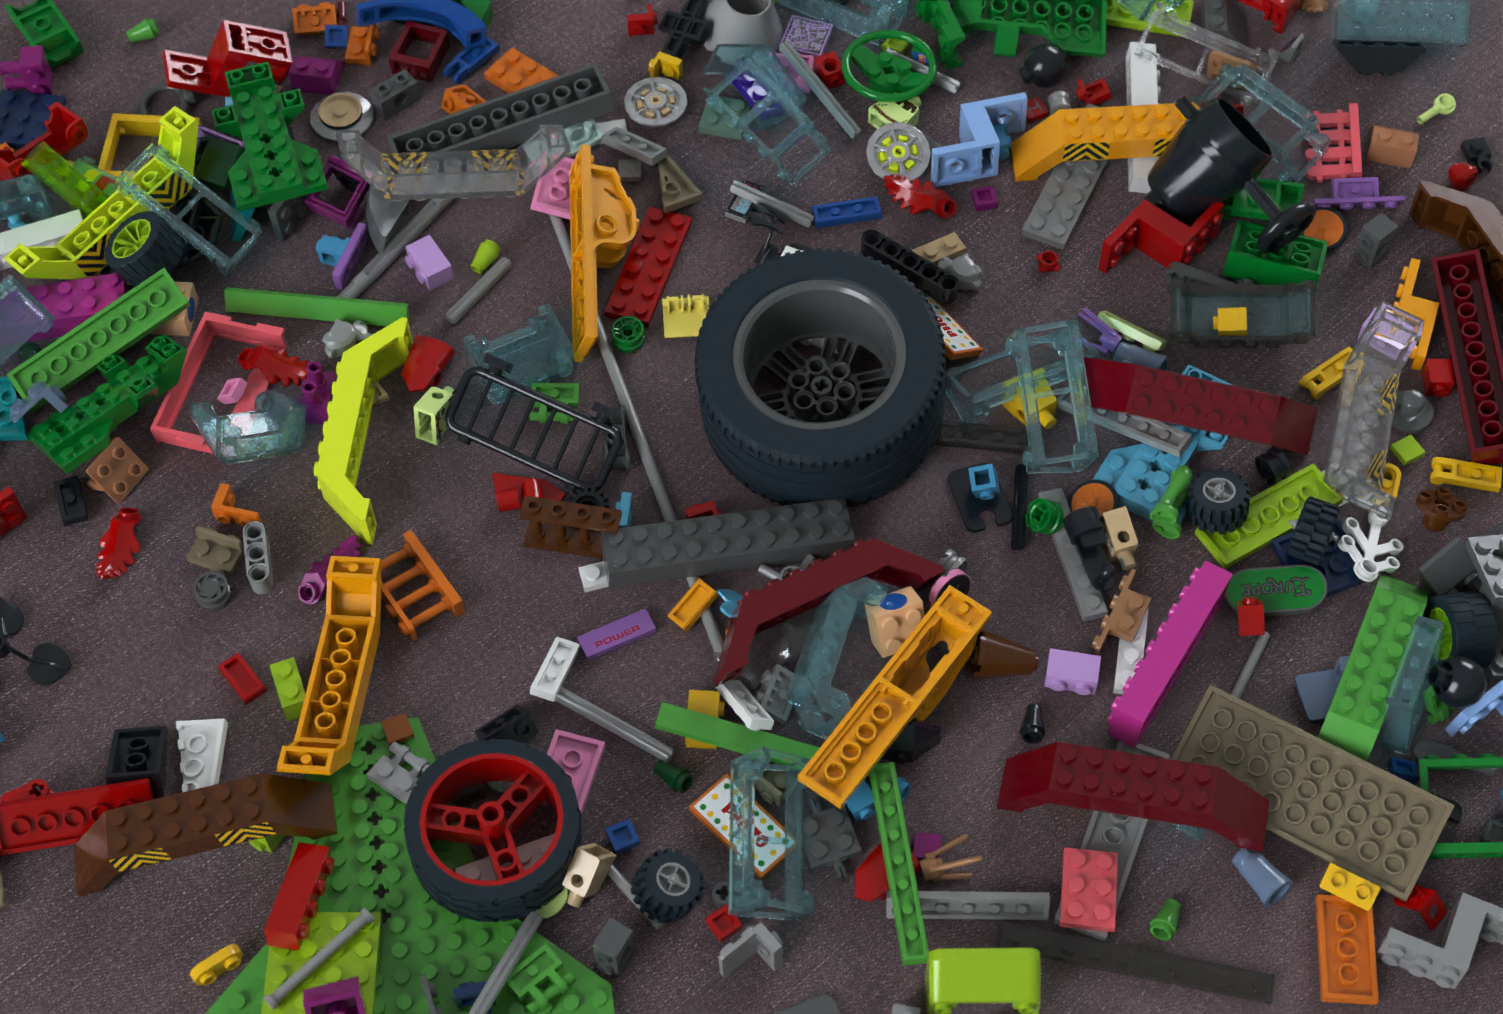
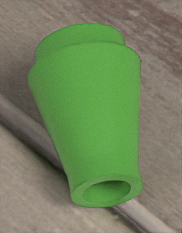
M146 18L132 29L126 31L130 42L134 43L156 38L160 34V30L154 18Z
M1167 899L1159 912L1151 920L1150 932L1156 938L1169 940L1176 934L1181 908L1178 901Z

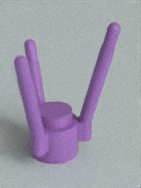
M1084 307L1083 311L1089 317L1082 312H1079L1078 315L1102 333L1099 342L1102 344L1098 345L1073 338L1072 341L1097 349L1104 354L1108 350L1114 353L1121 343L1123 336L1119 335L1117 331L1110 328L1098 316Z

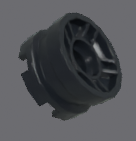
M1271 447L1266 451V454L1261 453L1255 458L1258 473L1262 479L1267 478L1269 480L1267 484L1271 486L1279 483L1281 479H1286L1292 473L1288 459L1276 447Z

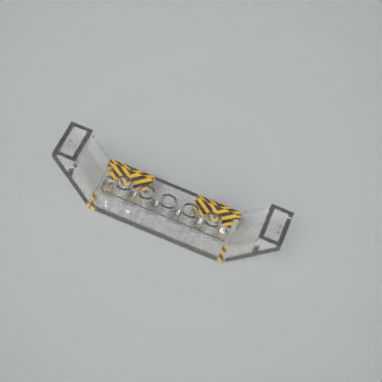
M562 124L540 125L539 131L517 149L381 153L361 137L359 130L336 131L342 160L387 201L392 200L396 202L403 200L423 201L426 199L446 200L448 198L469 199L471 197L492 198L499 196L511 198L523 196L569 154L571 148Z
M1382 301L1344 364L1323 482L1346 501L1389 520L1392 518L1395 497L1382 490V483L1400 374L1416 343L1421 339L1424 320Z

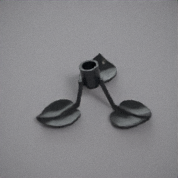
M752 203L753 212L749 215L751 225L763 226L769 229L766 242L754 260L757 264H763L765 260L775 259L777 255L781 257L783 251L778 254L779 248L771 244L770 240L774 231L783 235V231L776 226L777 221L785 224L786 221L766 207ZM754 212H762L769 216L772 223ZM799 243L789 245L801 251L811 249Z
M0 597V659L6 657L9 653H13L25 661L31 662L27 670L28 675L38 684L46 685L60 679L72 666L68 654L57 645L50 643L37 645L33 650V658L11 647L7 641V635H14L21 629L24 615L18 606Z

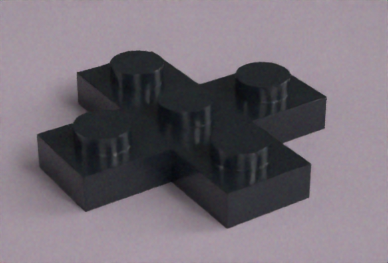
M687 0L681 13L666 11L658 27V30L662 33L670 35L662 53L681 59L690 41L701 44L705 43L713 27L712 23L701 19L709 3L708 0Z

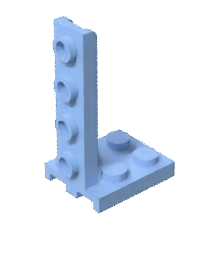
M1503 680L1487 691L1476 704L1462 710L1445 728V731L1451 737L1458 732L1463 735L1478 720L1482 721L1492 713L1494 708L1503 716Z

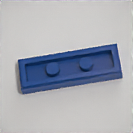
M878 196L811 206L815 228L882 219V210Z

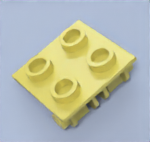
M701 294L690 298V295H687L688 298H683V295H681V298L667 296V298L662 299L665 338L698 336L700 327H702V321L706 318V313L709 310V296Z

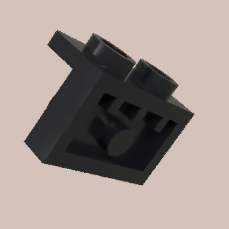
M517 704L474 732L479 740L509 739L524 743L538 734V729L529 712Z

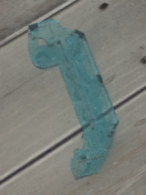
M741 55L735 60L737 67L712 90L706 87L703 89L707 97L704 100L721 115L725 113L729 117L728 122L736 130L740 128L744 132L742 134L744 139L750 145L754 142L758 147L756 149L757 152L764 159L768 157L777 168L776 175L783 182L787 180L793 186L832 149L826 138L813 126L814 123L751 59L747 60L744 55ZM743 72L746 76H749L751 79L753 78L768 95L745 116L738 117L718 95ZM776 101L799 126L775 148L769 149L749 129V125ZM808 134L820 152L795 175L791 176L780 162V158L802 137Z
M1224 64L1219 69V74L1215 81L1200 96H1193L1190 102H1194L1201 108L1216 98L1229 84L1235 88L1240 84L1263 101L1246 118L1252 125L1271 107L1298 126L1300 130L1284 146H1279L1258 131L1271 148L1274 155L1273 160L1278 163V178L1281 181L1297 183L1328 151L1330 139L1327 134H1321L1318 131L1316 125L1319 123V120L1313 113L1246 65L1239 64L1236 68H1232L1230 64ZM1306 139L1313 145V152L1316 155L1298 173L1289 155Z
M865 577L835 588L815 611L786 696L789 704H793L800 718L798 722L802 730L826 739L849 712V697L844 692L831 687V681L854 617L859 615L860 619L865 620L867 618L865 604L879 606L885 600L889 587ZM814 698L816 699L819 706L813 704ZM823 711L833 715L828 722H825L823 719Z

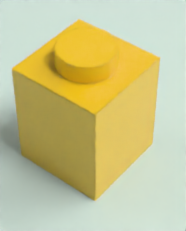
M1246 307L1218 308V316H1213V330H1218V337L1247 336Z

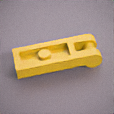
M1348 346L1303 376L1299 384L1304 389L1307 388L1311 392L1310 395L1317 400L1325 392L1363 368L1365 361ZM1318 379L1321 383L1317 385L1314 381Z
M1434 457L1432 459L1431 468L1433 472L1430 474V482L1432 484L1441 485L1445 483L1496 493L1500 491L1502 467L1444 457ZM1444 469L1450 470V473H1449V472H1443V470H1444Z

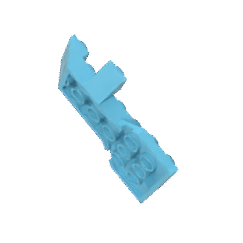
M1189 364L1182 374L1232 385ZM1164 423L1192 434L1193 441L1180 458L1145 443L1110 451L1093 480H1101L1110 484L1118 494L1119 506H1126L1127 510L1153 522L1150 518V513L1168 488L1171 481V473L1181 465L1188 466L1196 452L1222 449L1229 437ZM1187 498L1178 509L1177 522L1180 525L1187 515Z

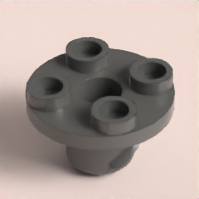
M1418 390L1398 391L1394 410L1385 417V421L1389 426H1393L1402 432L1418 435L1430 425L1434 416L1433 406Z

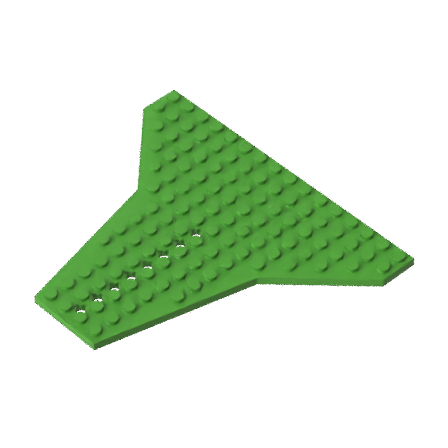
M409 718L408 721L415 738L402 742L399 745H406L412 750L411 753L419 758H425L430 762L429 765H431L435 758L419 718ZM381 723L359 726L351 762L331 775L307 774L306 780L330 783L332 785L338 834L315 840L309 837L295 836L290 862L298 842L329 847L331 858H334L335 865L332 874L327 876L325 894L320 896L318 900V912H360L363 908H366L369 912H381L391 915V918H387V923L382 924L374 1014H431L420 978L424 974L428 983L433 981L438 997L433 999L435 1008L441 1006L443 1014H468L473 1005L458 1008L453 988H457L465 982L478 983L486 981L487 983L523 922L519 919L499 920V922H478L460 917L456 913L453 914L438 905L424 890L414 872L404 834L406 804L368 779L367 774H365L383 755L392 760L395 754L389 750L390 746ZM369 745L376 747L370 755L363 751ZM406 761L401 766L408 772H411L414 768ZM371 792L381 794L380 796L376 797V801L371 802V799L367 798V796ZM450 801L447 805L453 806L452 801ZM375 815L383 818L378 821V825H373L372 822H369ZM459 822L451 823L449 826H456ZM377 839L385 841V844H381L378 850L371 846ZM432 839V851L453 872H455V868L475 862L469 844ZM377 864L387 865V868H384L381 874H377V871L373 870ZM380 888L389 890V893H385L382 899L375 895ZM535 932L515 967L546 943L563 963V967L557 974L562 977L569 971L574 976L575 981L568 985L569 989L563 994L559 993L552 998L546 1008L543 1010L539 1009L534 1014H615L611 984ZM267 943L205 1014H261L269 951ZM548 979L537 989L542 993L553 983ZM504 984L496 997L497 1005L492 1006L493 1014H530L525 1006L533 998L528 995L520 1001L509 987Z

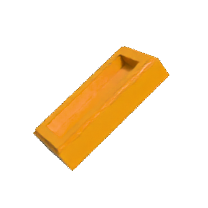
M699 578L667 617L685 632H688L719 594Z

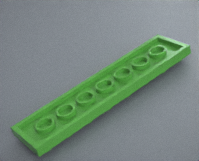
M162 268L7 373V376L22 399L29 394L27 390L35 382L40 384L43 380L51 388L56 385L64 392L97 370L96 366L105 357L115 354L119 355L191 305L168 271ZM42 397L29 410L35 412L47 404L48 401Z

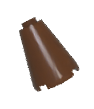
M981 629L977 635L976 648L966 662V670L971 671V674L967 676L971 679L1031 675L1034 670L1038 669L1039 656L1036 655L1035 650Z

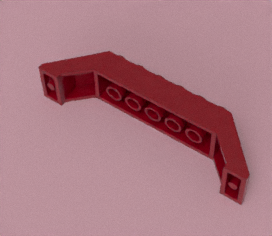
M1081 357L1071 404L1132 415L1264 444L1303 455H1308L1318 411L1316 407L1278 395L1141 365Z
M876 538L868 541L861 539L851 545L852 548L844 551L843 548L830 554V558L825 561L821 558L811 562L808 565L809 568L803 571L798 568L789 572L786 575L787 578L781 581L778 578L769 581L764 585V589L757 591L754 588L742 595L743 599L737 602V607L732 612L713 680L715 686L717 687L738 677L749 664L747 654L754 635L873 580H878L901 589L911 586L917 593L930 587L945 572L943 566Z
M1055 742L1006 759L997 803V809L1022 813L1025 809L1051 803L1206 828L1233 842L1237 848L1262 852L1269 808L1268 799L1217 766L1063 742Z

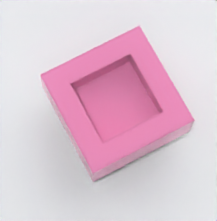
M242 378L228 379L217 399L223 404L237 403L244 396V389L248 383Z

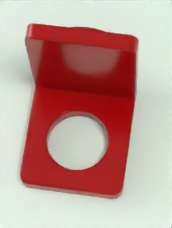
M1418 885L1414 886L1406 902L1397 897L1393 900L1397 906L1420 912L1428 928L1431 930L1437 927L1447 913V909L1435 890ZM1436 904L1437 914L1435 918L1431 919L1430 910Z

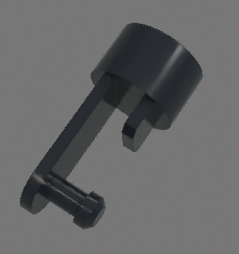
M1090 506L1077 509L1068 514L1062 523L1071 544L1075 545L1091 585L1098 591H1109L1115 584V568L1109 563L1102 547L1107 541L1105 535L1106 528L1096 507Z

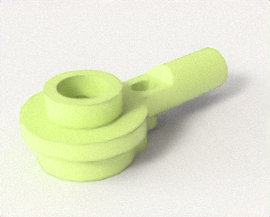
M1446 93L1439 95L1434 100L1433 107L1416 118L1417 122L1422 125L1437 114H1451L1456 107L1454 97Z

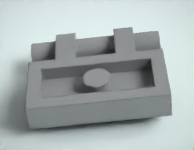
M393 742L389 750L395 754V757L391 760L383 755L367 773L368 779L406 804L412 788L417 786L415 783L425 769L430 766V762L423 757L419 758L411 753L412 750L406 745L401 746L397 742ZM405 761L414 767L411 772L401 767Z

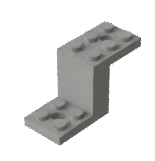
M1462 893L1449 914L1439 947L1390 927L1378 947L1376 957L1382 959L1387 965L1407 969L1414 976L1431 979L1443 988L1455 989L1468 971L1479 935L1485 941L1497 942L1503 945V908Z

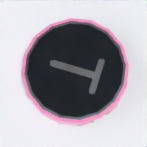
M953 569L948 572L950 574L946 577H940L933 585L929 594L930 609L949 585L968 596L972 584L970 576L960 569Z

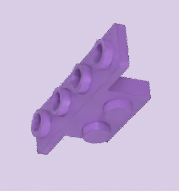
M1378 177L1332 179V198L1315 199L1311 203L1315 208L1340 207V210L1354 209V206H1362V209H1375L1376 205H1385V208L1391 209L1398 208L1399 204L1406 200L1405 196L1379 197Z

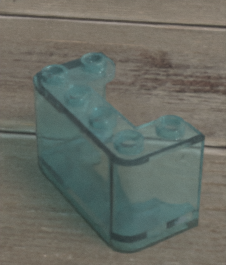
M549 303L538 307L539 315L535 320L533 317L528 319L529 326L488 342L485 336L481 338V341H478L473 334L462 338L465 357L470 367L480 366L488 369L490 365L483 362L486 353L514 365L510 374L503 371L502 376L529 388H532V383H549L558 378L567 377L572 373L575 364L572 343ZM475 376L484 391L488 380L481 376ZM493 382L486 397L489 403L501 404L505 401L510 389ZM514 392L513 395H512V397H515V396L521 395V394Z

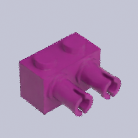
M42 46L21 47L18 60L0 61L1 76L20 74L19 76H5L6 90L26 88V90L33 94L53 95V73Z
M312 361L307 364L308 368L306 370L308 375L307 379H303L301 389L303 395L302 399H298L297 412L300 413L303 423L324 424V421H328L329 417L327 413L328 402L333 399L332 384L333 381H337L338 376L336 372L322 371L321 363Z

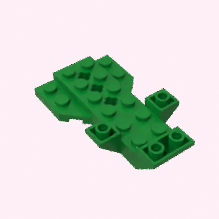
M953 0L952 11L964 33L973 34L974 30L995 32L993 55L1015 57L1019 34L1044 36L1052 45L1057 46L1060 51L1064 50L1067 55L1100 58L1105 56L1107 0Z
M269 62L224 72L233 105L213 109L211 112L216 130L242 138L245 151L228 171L238 212L327 190L328 186L317 149L290 139L287 129L305 108L300 88L277 94Z
M163 334L154 338L145 347L149 355L141 357L131 367L118 354L105 357L96 367L107 380V383L101 384L97 387L96 391L87 397L80 398L75 405L67 407L62 413L57 410L50 418L33 426L31 431L26 433L28 440L65 473L69 474L109 446L111 441L109 435L111 431H116L118 424L178 384L187 354L186 349Z

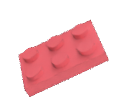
M1064 847L1059 927L1114 932L1118 853Z

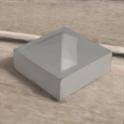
M618 160L620 182H641V160Z

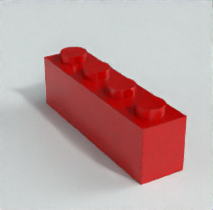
M298 842L264 928L268 946L299 951L303 940L306 941L308 939L310 921L317 915L318 900L320 896L325 894L327 876L332 874L334 870L335 860L331 858L329 847Z

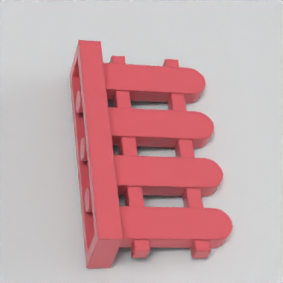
M1349 103V112H1342V109L1337 110V113L1319 114V111H1313V114L1306 115L1304 117V126L1309 129L1314 128V131L1307 132L1304 141L1307 145L1315 146V148H1310L1305 152V159L1309 163H1316V165L1309 166L1306 169V177L1309 180H1317V183H1323V180L1335 178H1362L1358 103ZM1337 127V130L1320 131V128ZM1338 144V147L1321 148V145ZM1345 161H1351V164H1345ZM1322 162H1339V164L1322 165Z

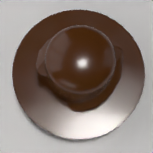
M1437 487L1436 490H1421L1415 501L1418 509L1425 514L1422 521L1424 527L1433 532H1441L1445 530L1450 522L1463 519L1468 507L1464 501L1451 495V491L1444 487Z

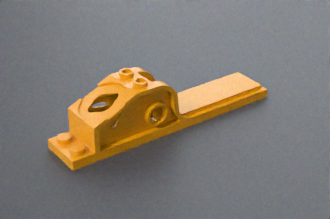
M586 144L581 145L569 170L573 362L582 363L585 357H588L598 339L597 268L608 269L617 266L625 255L626 247L631 244L639 228L636 208L620 183L621 178L616 168L593 164L594 155H591V145Z
M949 585L799 773L798 781L842 809L910 721L923 723L941 702L962 667L975 650L977 635L992 617V611ZM945 641L950 652L947 655L945 654L933 671L930 672V666L926 660L927 653L938 642Z

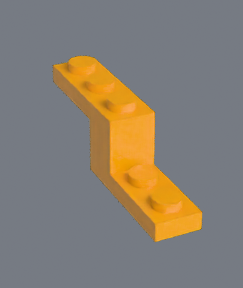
M1411 258L1409 266L1403 267L1400 279L1404 280V283H1399L1395 297L1399 298V302L1394 301L1391 315L1418 329L1414 340L1418 341V343L1412 346L1409 358L1413 359L1411 369L1420 371L1426 358L1439 303L1412 296L1421 260Z

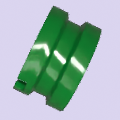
M623 316L613 323L612 339L615 348L623 353H633V350H639L643 347L645 342L644 325L638 318Z
M1037 498L1027 507L1029 512L1028 515H1025V522L1027 527L1031 528V531L1052 535L1062 526L1064 511L1058 502Z

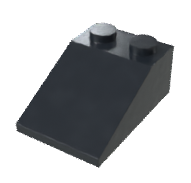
M167 726L115 729L106 772L107 785L149 778L153 799L164 797L167 765Z

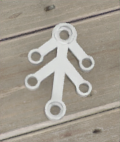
M1381 505L1374 506L1368 514V522L1371 525L1368 539L1361 531L1356 519L1348 517L1342 524L1343 531L1354 536L1363 550L1364 556L1358 551L1355 546V540L1349 535H1343L1337 543L1342 551L1350 554L1355 562L1353 569L1356 576L1365 582L1374 581L1379 572L1394 573L1400 567V563L1393 556L1399 555L1404 549L1403 543L1398 539H1392L1388 543L1377 545L1381 527L1391 518L1388 509ZM1388 553L1393 555L1387 557L1385 561H1374L1376 556Z

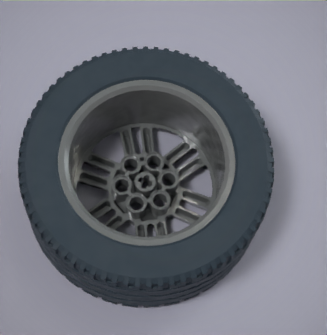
M816 248L813 251L806 249L803 252L797 250L792 254L788 252L784 256L780 257V255H777L775 259H767L763 264L758 263L755 268H749L747 273L740 274L737 280H733L730 282L729 287L726 286L723 289V294L717 296L716 302H713L711 305V310L707 311L706 318L703 319L702 327L699 330L695 348V379L704 429L709 443L718 460H721L723 467L728 470L731 476L734 475L735 479L741 482L745 488L749 487L751 492L758 493L760 497H767L769 501L773 503L775 501L779 502V505L782 506L785 504L793 505L845 499L846 506L852 505L856 507L859 503L866 504L870 499L874 501L878 499V496L886 495L887 491H893L897 485L904 483L905 478L909 479L912 473L918 470L919 464L925 461L926 456L929 455L938 437L945 406L946 354L942 330L936 313H933V308L928 303L925 296L922 297L921 290L917 289L913 282H909L905 275L901 276L898 270H892L890 265H884L880 260L875 261L870 256L864 257L861 253L853 254V251L843 252L842 249L832 251V248H827V250ZM825 338L820 356H812L807 360L791 346L803 340ZM837 340L846 341L839 361L832 363L831 358ZM858 346L870 351L883 364V367L880 369L851 374L849 368ZM779 353L795 371L791 372L773 356ZM761 367H764L786 386V389L756 395L753 391V385ZM888 384L887 387H880V388H873V389L861 390V389H866V388H870V387H875V386H879V385ZM802 404L809 405L807 407H800ZM868 406L862 411L859 409V407ZM831 410L832 412L824 413L823 411Z

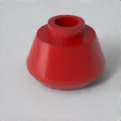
M1464 162L1460 164L1455 163L1448 170V180L1454 190L1462 192L1476 180L1478 176L1477 167Z

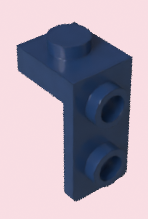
M486 981L478 983L465 982L460 984L459 987L453 988L457 1007L462 1008L473 1005L486 985ZM496 999L494 1000L487 1014H493L492 1006L497 1005Z

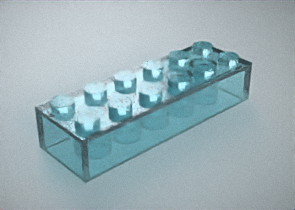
M1333 0L1331 44H1333L1334 40L1422 42L1424 46L1463 47L1468 44L1470 0Z

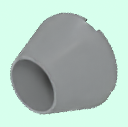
M711 0L701 19L713 24L709 36L703 45L708 51L712 50L719 55V59L731 64L754 65L766 61L770 58L771 53L779 49L782 41L783 28L773 0Z

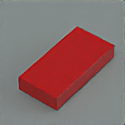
M239 652L217 666L220 673L245 705L267 692L264 684Z

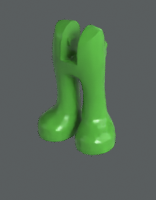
M1186 465L1179 466L1171 473V481L1168 488L1150 513V518L1153 520V529L1169 539H1177L1182 533V527L1177 522L1178 509L1187 498L1188 486L1191 484L1193 477L1192 471Z

